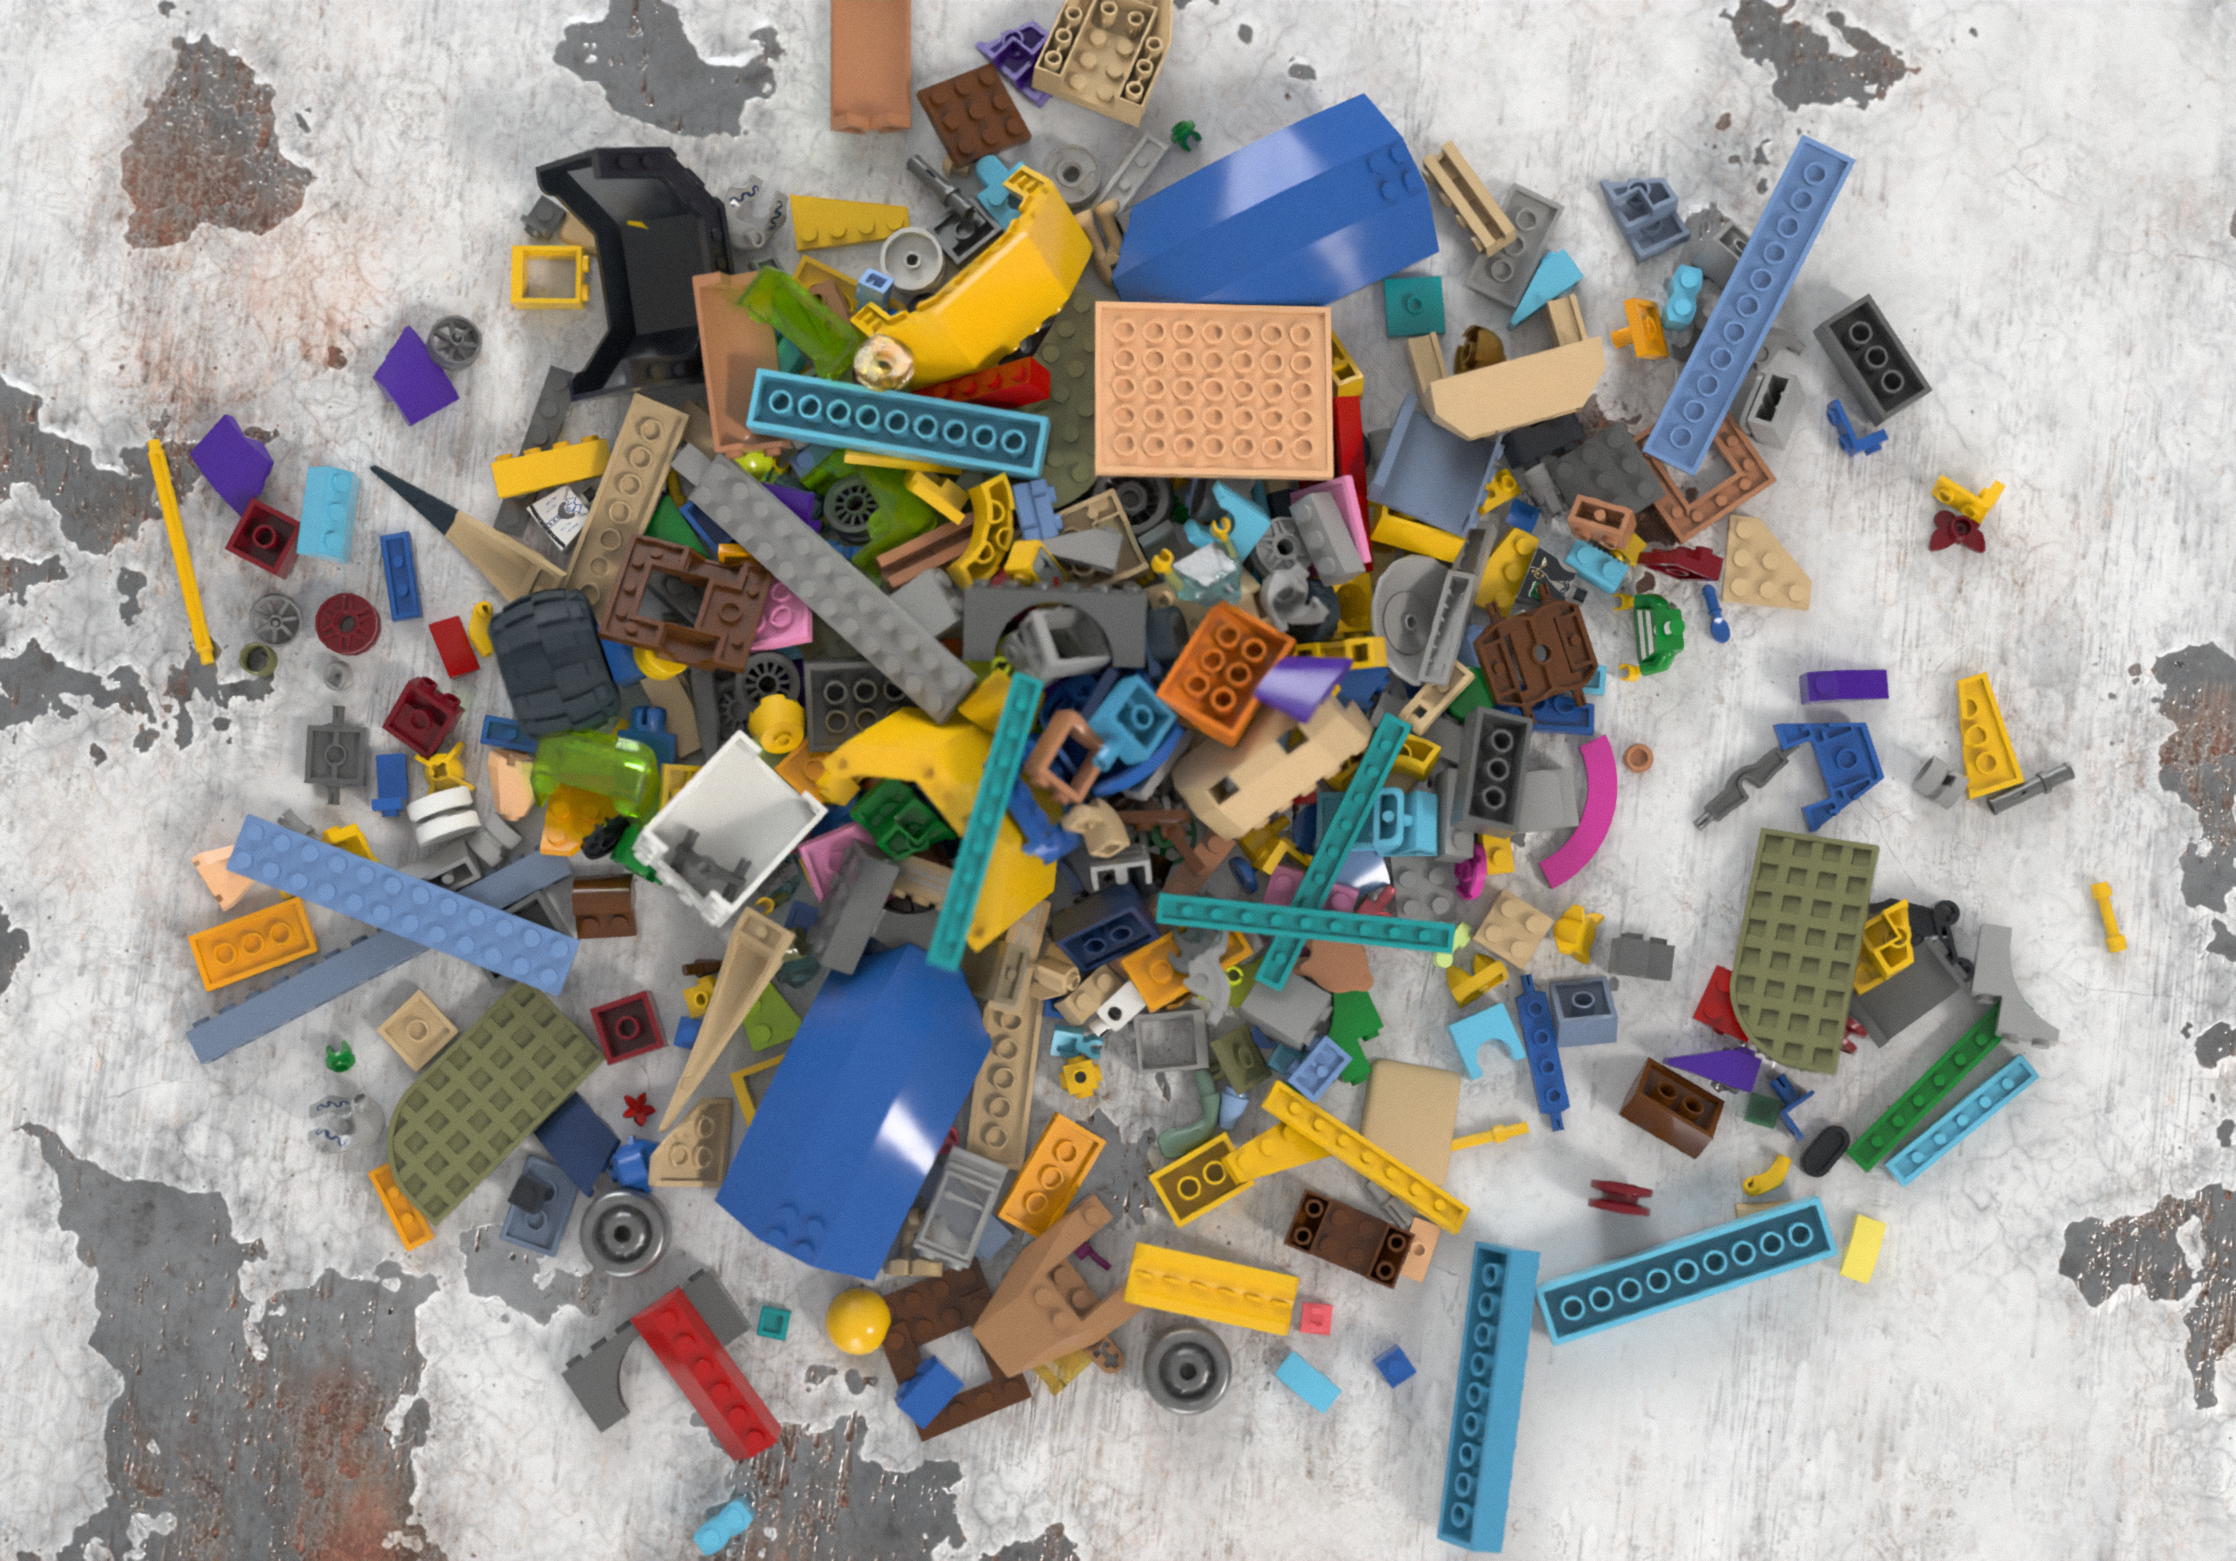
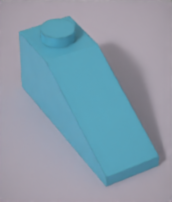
M1564 248L1558 253H1555L1553 250L1539 260L1541 265L1507 326L1510 332L1545 308L1547 301L1558 299L1578 285L1583 279L1584 275Z

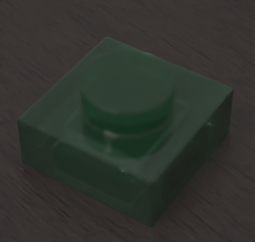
M1751 1092L1743 1121L1774 1129L1782 1101Z

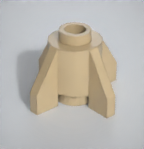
M1053 941L1050 942L1046 951V955L1050 956V958L1044 957L1038 964L1029 961L1027 966L1035 970V979L1039 980L1040 983L1034 982L1029 996L1038 1000L1067 995L1074 991L1080 983L1077 966Z

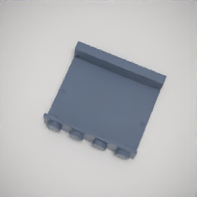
M1407 393L1398 411L1366 499L1464 538L1470 528L1474 530L1479 522L1481 513H1478L1477 509L1478 506L1483 507L1489 490L1485 489L1486 483L1491 484L1497 471L1493 464L1495 460H1500L1505 445L1501 444L1504 432L1499 433L1493 442L1483 438L1466 441L1432 422L1429 416L1415 411L1414 407L1418 397Z

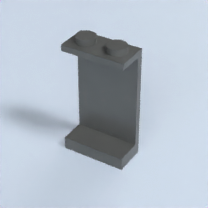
M1929 936L1914 947V962L1888 980L1857 997L1855 992H1852L1849 1010L1860 1025L1867 1030L1868 1035L1879 1049L1887 1044L1892 1037L1959 989L1967 986V983L1964 981L1968 977L1957 962L1953 965L1945 957L1949 951L1939 939L1933 941Z

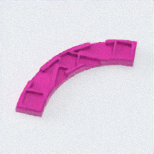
M1606 734L1578 747L1586 771L1587 798L1579 820V826H1577L1572 836L1558 851L1538 863L1550 889H1554L1569 880L1591 860L1605 839L1612 823L1617 800V771L1612 748Z

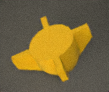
M459 741L449 754L438 753L429 760L418 754L415 755L414 759L425 765L424 778L427 784L430 785L427 796L439 791L460 787L461 785L467 786L471 791L476 790L477 787L464 780L466 776L465 767L462 761L458 759L466 746L465 743Z
M1573 904L1557 919L1553 926V936L1558 952L1566 955L1572 954L1578 962L1589 964V949L1595 938L1596 927L1604 920V915L1595 912L1585 915L1584 907Z

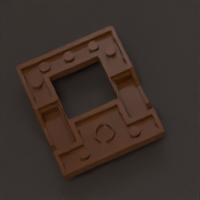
M632 532L598 631V638L656 652L658 659L711 672H715L716 668L744 674L774 575L762 564L746 560L726 564L706 559L689 546ZM652 570L681 577V583L706 589L694 629L638 615Z
M977 1258L972 1259L968 1269L962 1267V1270L958 1271L950 1268L942 1272V1277H928L882 1296L889 1309L892 1323L881 1344L898 1386L906 1380L910 1381L917 1374L916 1369L923 1361L918 1350L919 1346L971 1325V1328H973L992 1295ZM977 1340L993 1379L956 1394L924 1429L914 1422L921 1441L924 1442L1032 1397L1024 1373L1022 1372L1007 1378Z

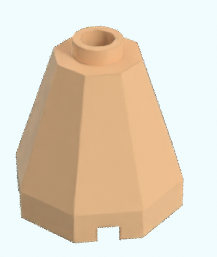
M496 749L495 752L489 751L487 764L495 811L502 814L503 819L510 821H519L520 817L527 816L551 774L553 761L537 754L534 755L533 760L532 757L527 756V752L518 750Z
M235 845L202 852L190 859L224 912L235 906L256 882L253 879L225 869Z

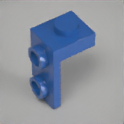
M1839 399L1831 401L1826 406L1827 419L1831 426L1836 427L1840 435L1838 437L1839 445L1845 453H1848L1850 458L1863 452L1866 456L1882 450L1881 444L1889 439L1884 428L1857 440Z
M406 754L377 755L378 799H372V811L382 813V818L399 817L400 812H406V806L409 805Z

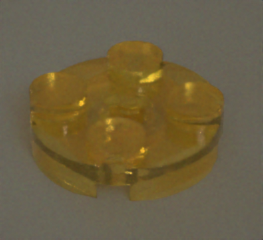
M875 333L870 339L862 342L855 352L854 368L857 372V378L861 384L873 391L886 392V389L896 387L895 390L901 389L910 381L913 375L914 353L902 341L886 336L883 333ZM885 360L888 361L891 366L889 367L885 365L883 368H881L878 365L879 361Z

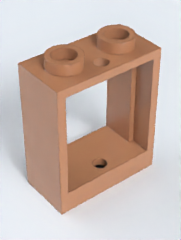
M1057 710L1022 769L1023 772L1031 777L1030 782L1033 785L1046 789L1052 794L1051 799L1063 806L1067 804H1081L1100 771L1093 764L1092 759L1105 743L1087 725L1088 722L1073 710ZM1067 734L1089 750L1078 770L1079 772L1075 775L1069 786L1047 770Z

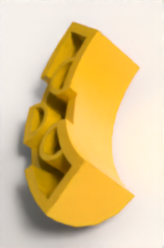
M1005 472L967 490L974 511L972 536L961 557L946 568L951 579L963 591L968 584H972V580H989L998 570V566L1005 553L1008 552L1014 532V528H1012V510L1015 509L1012 490Z
M1408 734L1389 773L1408 775L1424 783L1435 767L1442 747L1422 737ZM1367 747L1355 756L1353 754L1342 762L1339 765L1341 770L1328 780L1325 776L1322 778L1337 792H1345Z

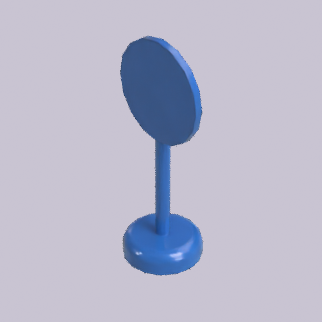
M1317 805L1303 808L1296 815L1292 824V836L1294 838L1292 842L1302 852L1314 856L1311 843L1316 839ZM1236 856L1230 859L1228 862L1229 867L1239 886L1248 895L1255 893L1258 889V881L1254 873L1257 870L1252 866L1250 867L1242 857Z

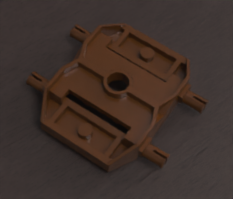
M1548 582L1535 586L1541 600V606L1514 616L1502 617L1497 600L1485 604L1490 624L1486 626L1473 642L1492 703L1494 705L1518 708L1523 717L1534 719L1533 724H1537L1532 707L1535 706V703L1551 696L1569 691L1572 694L1576 708L1587 705L1588 703L1582 688L1586 687L1585 684L1590 682L1599 666L1579 605L1563 600L1557 601V598L1552 599ZM1505 635H1508L1511 643L1510 646L1512 651L1514 652L1520 670V677L1522 678L1526 690L1522 691L1504 638ZM1538 646H1542L1546 651V658L1543 662L1539 661L1535 655Z

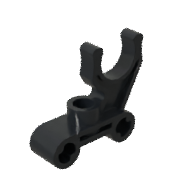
M1889 898L1878 903H1870L1868 913L1874 914L1879 910L1887 909L1901 900ZM1941 900L1933 903L1929 908L1908 902L1911 944L1918 934L1922 937V941L1929 936L1933 941L1939 939L1949 951L1945 957L1952 965L1957 962L1960 966L1965 967V973L1968 977L1964 981L1966 983L1969 982L1975 973L1974 965L1969 959L1957 956L1950 928L1960 917L1958 905L1950 900ZM1942 905L1947 906L1951 911V915L1946 916L1947 921L1945 922L1938 917V912L1942 911Z

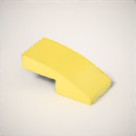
M1859 1214L1854 1217L1849 1244L1844 1248L1839 1275L1864 1284L1869 1283L1880 1251L1886 1223Z

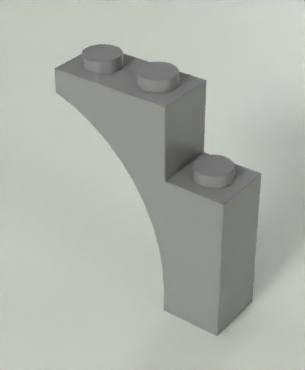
M1982 923L1978 933L1974 960L1975 973L1971 980L1969 997H1974L1976 1002L1983 1004H1994V1001L1999 1002L1994 1036L2001 1037L2002 1042L2019 1044L2020 1040L2032 1042L2031 1046L2035 1048L2050 1049V1046L2057 1044L2060 1030L2047 1023L2035 1013L2018 989L2010 962L2012 928Z

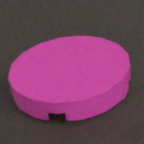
M1474 842L1473 858L1460 864H1455L1454 875L1455 878L1459 879V885H1455V890L1459 898L1463 900L1473 901L1477 899L1485 882L1487 857L1485 848L1481 843Z

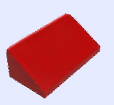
M459 616L428 625L449 678L456 680L481 669Z

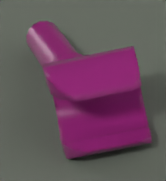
M1087 1241L1073 1251L1081 1261L1089 1255L1093 1261L1107 1271L1112 1266L1100 1257Z

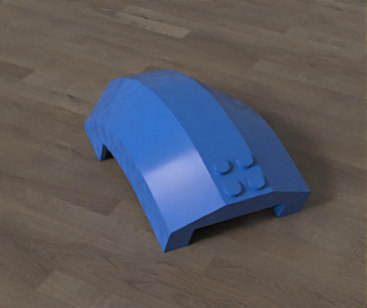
M1363 93L1259 139L1188 175L1133 206L1129 216L1128 229L1124 233L1118 253L1120 255L1116 269L1113 270L1111 283L1120 302L1326 307L1419 264L1439 252L1428 190L1403 137L1366 94Z
M911 942L899 945L898 948L891 950H881L861 956L852 975L831 969L777 1069L715 1198V1202L758 1240L813 1268L872 1281L875 1280L993 1045L990 1034L986 1032L981 1020L982 1014L975 996H972L968 987V979L964 969L958 966L957 971L953 972L925 963L929 951Z

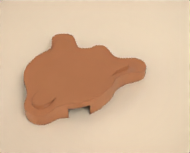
M1307 939L1305 946L1310 950V955L1297 958L1291 970L1297 975L1311 977L1319 986L1333 993H1345L1353 990L1364 992L1368 991L1374 984V977L1369 969L1366 950L1362 944Z

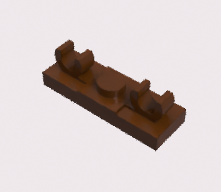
M1186 809L1115 811L1124 826H1135L1136 831H1152L1153 826H1162L1164 824L1161 829L1164 839H1169V830L1172 827H1177L1178 837L1184 839L1186 830L1181 823H1191V813Z

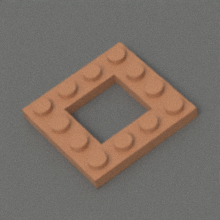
M1729 410L1712 443L1734 475L1691 504L1685 499L1661 462L1641 452L1666 493L1665 497L1651 505L1679 545H1682L1777 481ZM1655 423L1632 438L1640 452Z

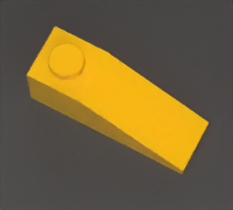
M1331 328L1332 394L1334 397L1359 396L1360 400H1362L1364 376Z

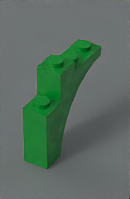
M1368 991L1331 992L1333 1010L1331 1012L1327 1037L1353 1058L1339 1075L1344 1084L1350 1082L1352 1086L1368 1080L1366 1074L1372 1072L1357 1039L1362 1037L1365 1042L1380 1035L1378 1029L1384 1026ZM1289 1082L1285 1083V1085H1287L1300 1095L1304 1096L1292 1084H1290Z

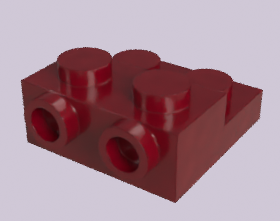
M1677 546L1676 549L1673 548L1672 550L1654 548L1652 552H1639L1637 564L1679 581H1718L1724 559L1714 555L1713 550L1707 547L1696 546V549L1693 550Z
M418 676L408 681L382 728L429 760L432 756L436 755L446 736L453 732L466 709L460 706L461 701L455 695L450 693L444 695L437 690V683L429 677L423 676L420 678Z

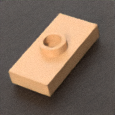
M1414 1216L1409 1232L1416 1235L1400 1275L1423 1283L1442 1227Z

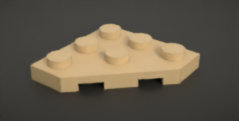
M1737 515L1728 516L1720 602L1808 611L1812 581L1761 519Z
M702 1097L650 1155L648 1186L721 1187L727 1174L732 1099Z

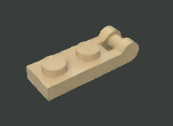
M1456 660L1447 687L1427 683L1400 711L1397 718L1411 724L1413 732L1419 737L1423 736L1429 730L1431 724L1475 679L1474 674ZM1419 708L1426 712L1421 719L1415 714Z

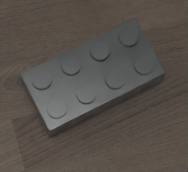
M1867 294L1822 322L1813 331L1875 428L1933 391L1870 294Z
M1481 706L1466 713L1449 827L1506 839L1518 833L1534 719Z
M853 838L851 845L845 848L842 854L843 863L839 872L834 873L832 876L830 892L827 898L823 899L820 903L818 919L815 925L809 928L806 936V944L820 965L850 975L855 970L900 870V867L893 858L881 848Z

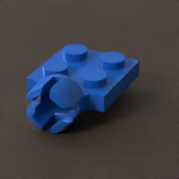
M647 705L633 707L631 709V720L628 730H617L614 789L660 792L662 763L676 764L678 734H671L666 729V709L658 706L651 708Z

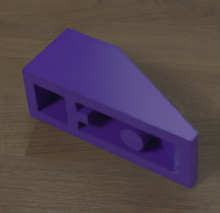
M1887 670L1806 672L1799 676L1801 705L1889 699Z
M1738 1046L1737 1050L1726 1049L1665 1057L1662 1063L1740 1091L1751 1093L1762 1059L1754 1056L1756 1051Z

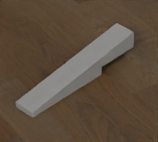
M1479 521L1474 530L1471 528L1468 530L1465 542L1453 562L1452 569L1447 571L1418 676L1419 682L1444 687L1448 686L1498 532L1492 523Z

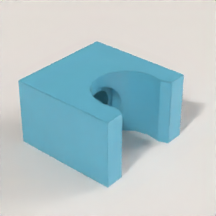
M1217 480L1211 489L1220 507L1228 510L1225 516L1230 521V529L1227 535L1236 557L1231 561L1237 567V570L1272 523L1263 507ZM1194 519L1187 520L1183 528L1190 543L1201 549L1214 541L1226 555L1220 540L1210 534V526L1201 525ZM1221 522L1216 524L1218 529L1224 530Z
M1498 1002L1445 1025L1468 1080L1482 1077V1070L1477 1063L1476 1056L1480 1045L1486 1040L1497 1039L1503 1043L1507 1049L1508 1056L1514 1061L1527 1057L1503 1002Z

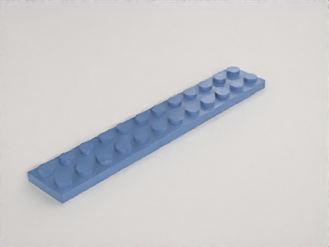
M1805 135L1801 136L1641 452L1695 477L1856 161L1855 159Z
M247 814L225 868L226 870L556 996L561 995L581 944L579 939L252 814Z

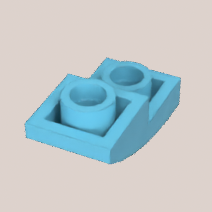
M1292 1351L1274 1373L1290 1389L1322 1414L1326 1413L1342 1392L1322 1371H1317L1296 1351Z

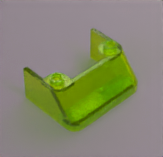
M765 265L736 301V304L740 307L749 309L746 314L758 324H761L763 321L771 324L814 360L813 363L817 366L814 371L823 379L836 381L871 346V343L782 269Z
M839 448L802 477L800 481L816 494L819 493L826 497L829 489L838 480L852 474L859 475L880 508L870 516L867 522V530L873 540L852 556L851 560L876 578L879 575L875 568L876 557L932 531L937 524V514L933 507L905 487L904 476L906 469L844 463L845 449Z
M574 728L550 732L544 734V737L541 736L539 738L530 774L536 807L542 808L549 794L555 793L560 783L610 796L612 804L619 814L636 817L639 835L655 818L659 806L660 778L656 757L651 748L636 741L588 728L576 731Z

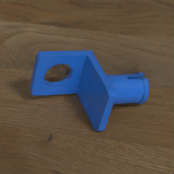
M1783 1073L1770 1082L1769 1085L1785 1104L1783 1106L1784 1109L1777 1116L1794 1139L1800 1142L1804 1136L1787 1113L1808 1100L1815 1092L1812 1089L1805 1095H1799Z

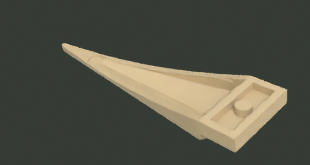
M748 906L744 909L731 932L705 1017L681 1079L661 1122L659 1132H666L783 964L781 959L795 937L794 933Z

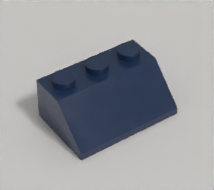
M1129 880L1125 884H1117L1050 916L1055 943L1083 974L1161 938L1160 932L1142 895Z

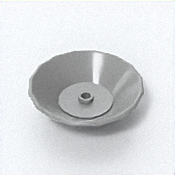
M1414 554L1392 562L1378 579L1371 601V631L1373 637H1385L1387 666L1392 673L1412 686L1424 687L1427 683L1419 682L1418 676L1449 568L1431 556ZM1471 615L1467 625L1471 624Z

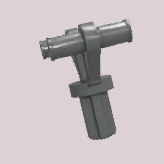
M689 828L682 844H677L674 850L676 855L669 867L675 869L674 871L680 874L685 862H688L690 865L688 872L691 874V881L707 883L712 879L727 882L728 884L721 897L723 899L727 898L726 901L732 902L738 888L744 886L746 882L744 877L752 862L750 860L746 861V858L741 857L734 872L727 871L718 866L711 857L706 855L700 856L694 852L692 848L700 833Z

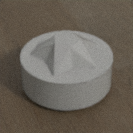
M343 661L331 662L324 668V683L333 691L346 690L353 682V671Z

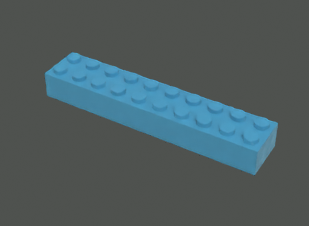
M1475 1241L1437 1539L1472 1552L1502 1553L1540 1252L1506 1244Z

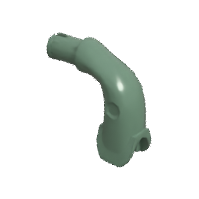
M1208 1068L1192 1073L1200 1095L1198 1101L1202 1109V1118L1193 1125L1180 1129L1172 1127L1158 1136L1157 1142L1161 1154L1167 1158L1179 1157L1208 1141L1216 1130L1221 1093L1217 1092Z

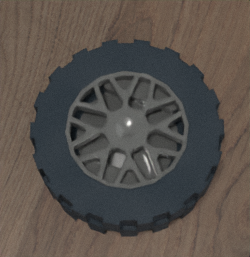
M1306 579L1309 592L1305 605L1308 606L1310 604L1311 597H1317L1327 607L1329 613L1321 623H1287L1288 630L1284 632L1296 639V644L1326 643L1328 639L1334 636V632L1338 629V622L1340 621L1338 596L1332 586L1324 587L1321 579Z

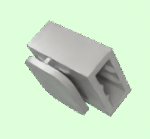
M1770 367L1766 374L1759 373L1740 418V427L1745 435L1751 436L1753 434L1759 443L1781 450L1785 449L1806 399L1797 375Z
M940 568L925 570L889 596L894 603L938 642H942L964 626V601L957 596L949 576Z
M1572 768L1526 772L1519 828L1516 834L1579 826Z
M1291 971L1281 992L1257 981L1240 1006V1016L1259 1027V1030L1266 1036L1286 1048L1296 1049L1300 1052L1304 1045L1309 1046L1317 1035L1318 1031L1315 1028L1320 1020L1325 1022L1333 1010V1007L1330 1006L1332 995Z

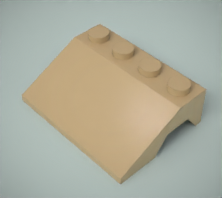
M1114 488L1055 513H1060L1064 531L1058 532L1059 536L1094 528L1101 530L1105 526L1119 530V535H1123L1124 538L1115 575L1057 561L1068 574L1066 583H1079L1081 588L1093 589L1094 584L1110 585L1123 580L1136 581L1150 574V567L1140 550ZM1021 529L1013 532L1010 544L1011 549L1015 541H1023ZM1058 602V604L1037 606L1038 611L1051 610L1059 605L1062 608H1074L1075 606Z

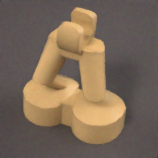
M910 1208L908 1221L903 1223L899 1257L886 1262V1275L942 1277V1262L936 1259L931 1260L921 1255L915 1259L910 1258L915 1232H919L927 1212L926 1210ZM930 1223L924 1238L936 1242L932 1223Z

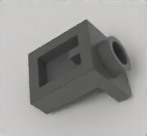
M542 195L528 216L523 214L520 220L526 226L524 231L537 240L541 236L549 241L566 217L567 211Z

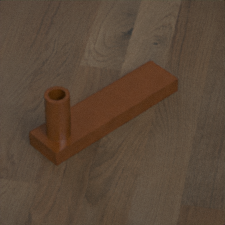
M1120 791L1107 800L1106 803L1114 811H1124L1137 800L1126 798ZM1151 796L1146 801L1139 800L1146 810H1161ZM1172 827L1169 830V840L1197 875L1206 868L1185 839L1178 837V830Z

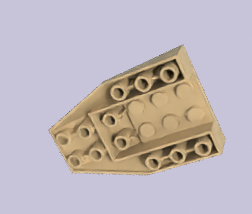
M1065 0L1034 67L1031 87L1139 128L1172 43L1173 0Z

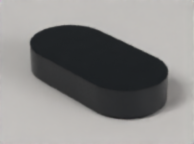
M1830 1125L1822 1129L1800 1157L1802 1171L1811 1177L1826 1175L1850 1145L1848 1132L1836 1125Z

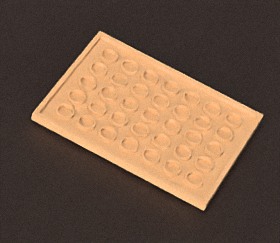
M1095 301V476L1332 481L1331 307Z

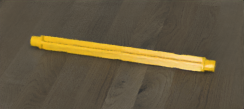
M159 439L147 441L149 449L147 455L150 460L177 575L190 621L196 654H199L201 665H207L214 662L212 654L214 649L204 618L198 586L171 483L165 450H162Z

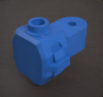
M635 1135L628 1137V1144L621 1146L611 1159L613 1165L608 1166L610 1177L613 1183L619 1182L620 1187L644 1190L646 1193L653 1192V1186H648L650 1155L661 1143L637 1139Z

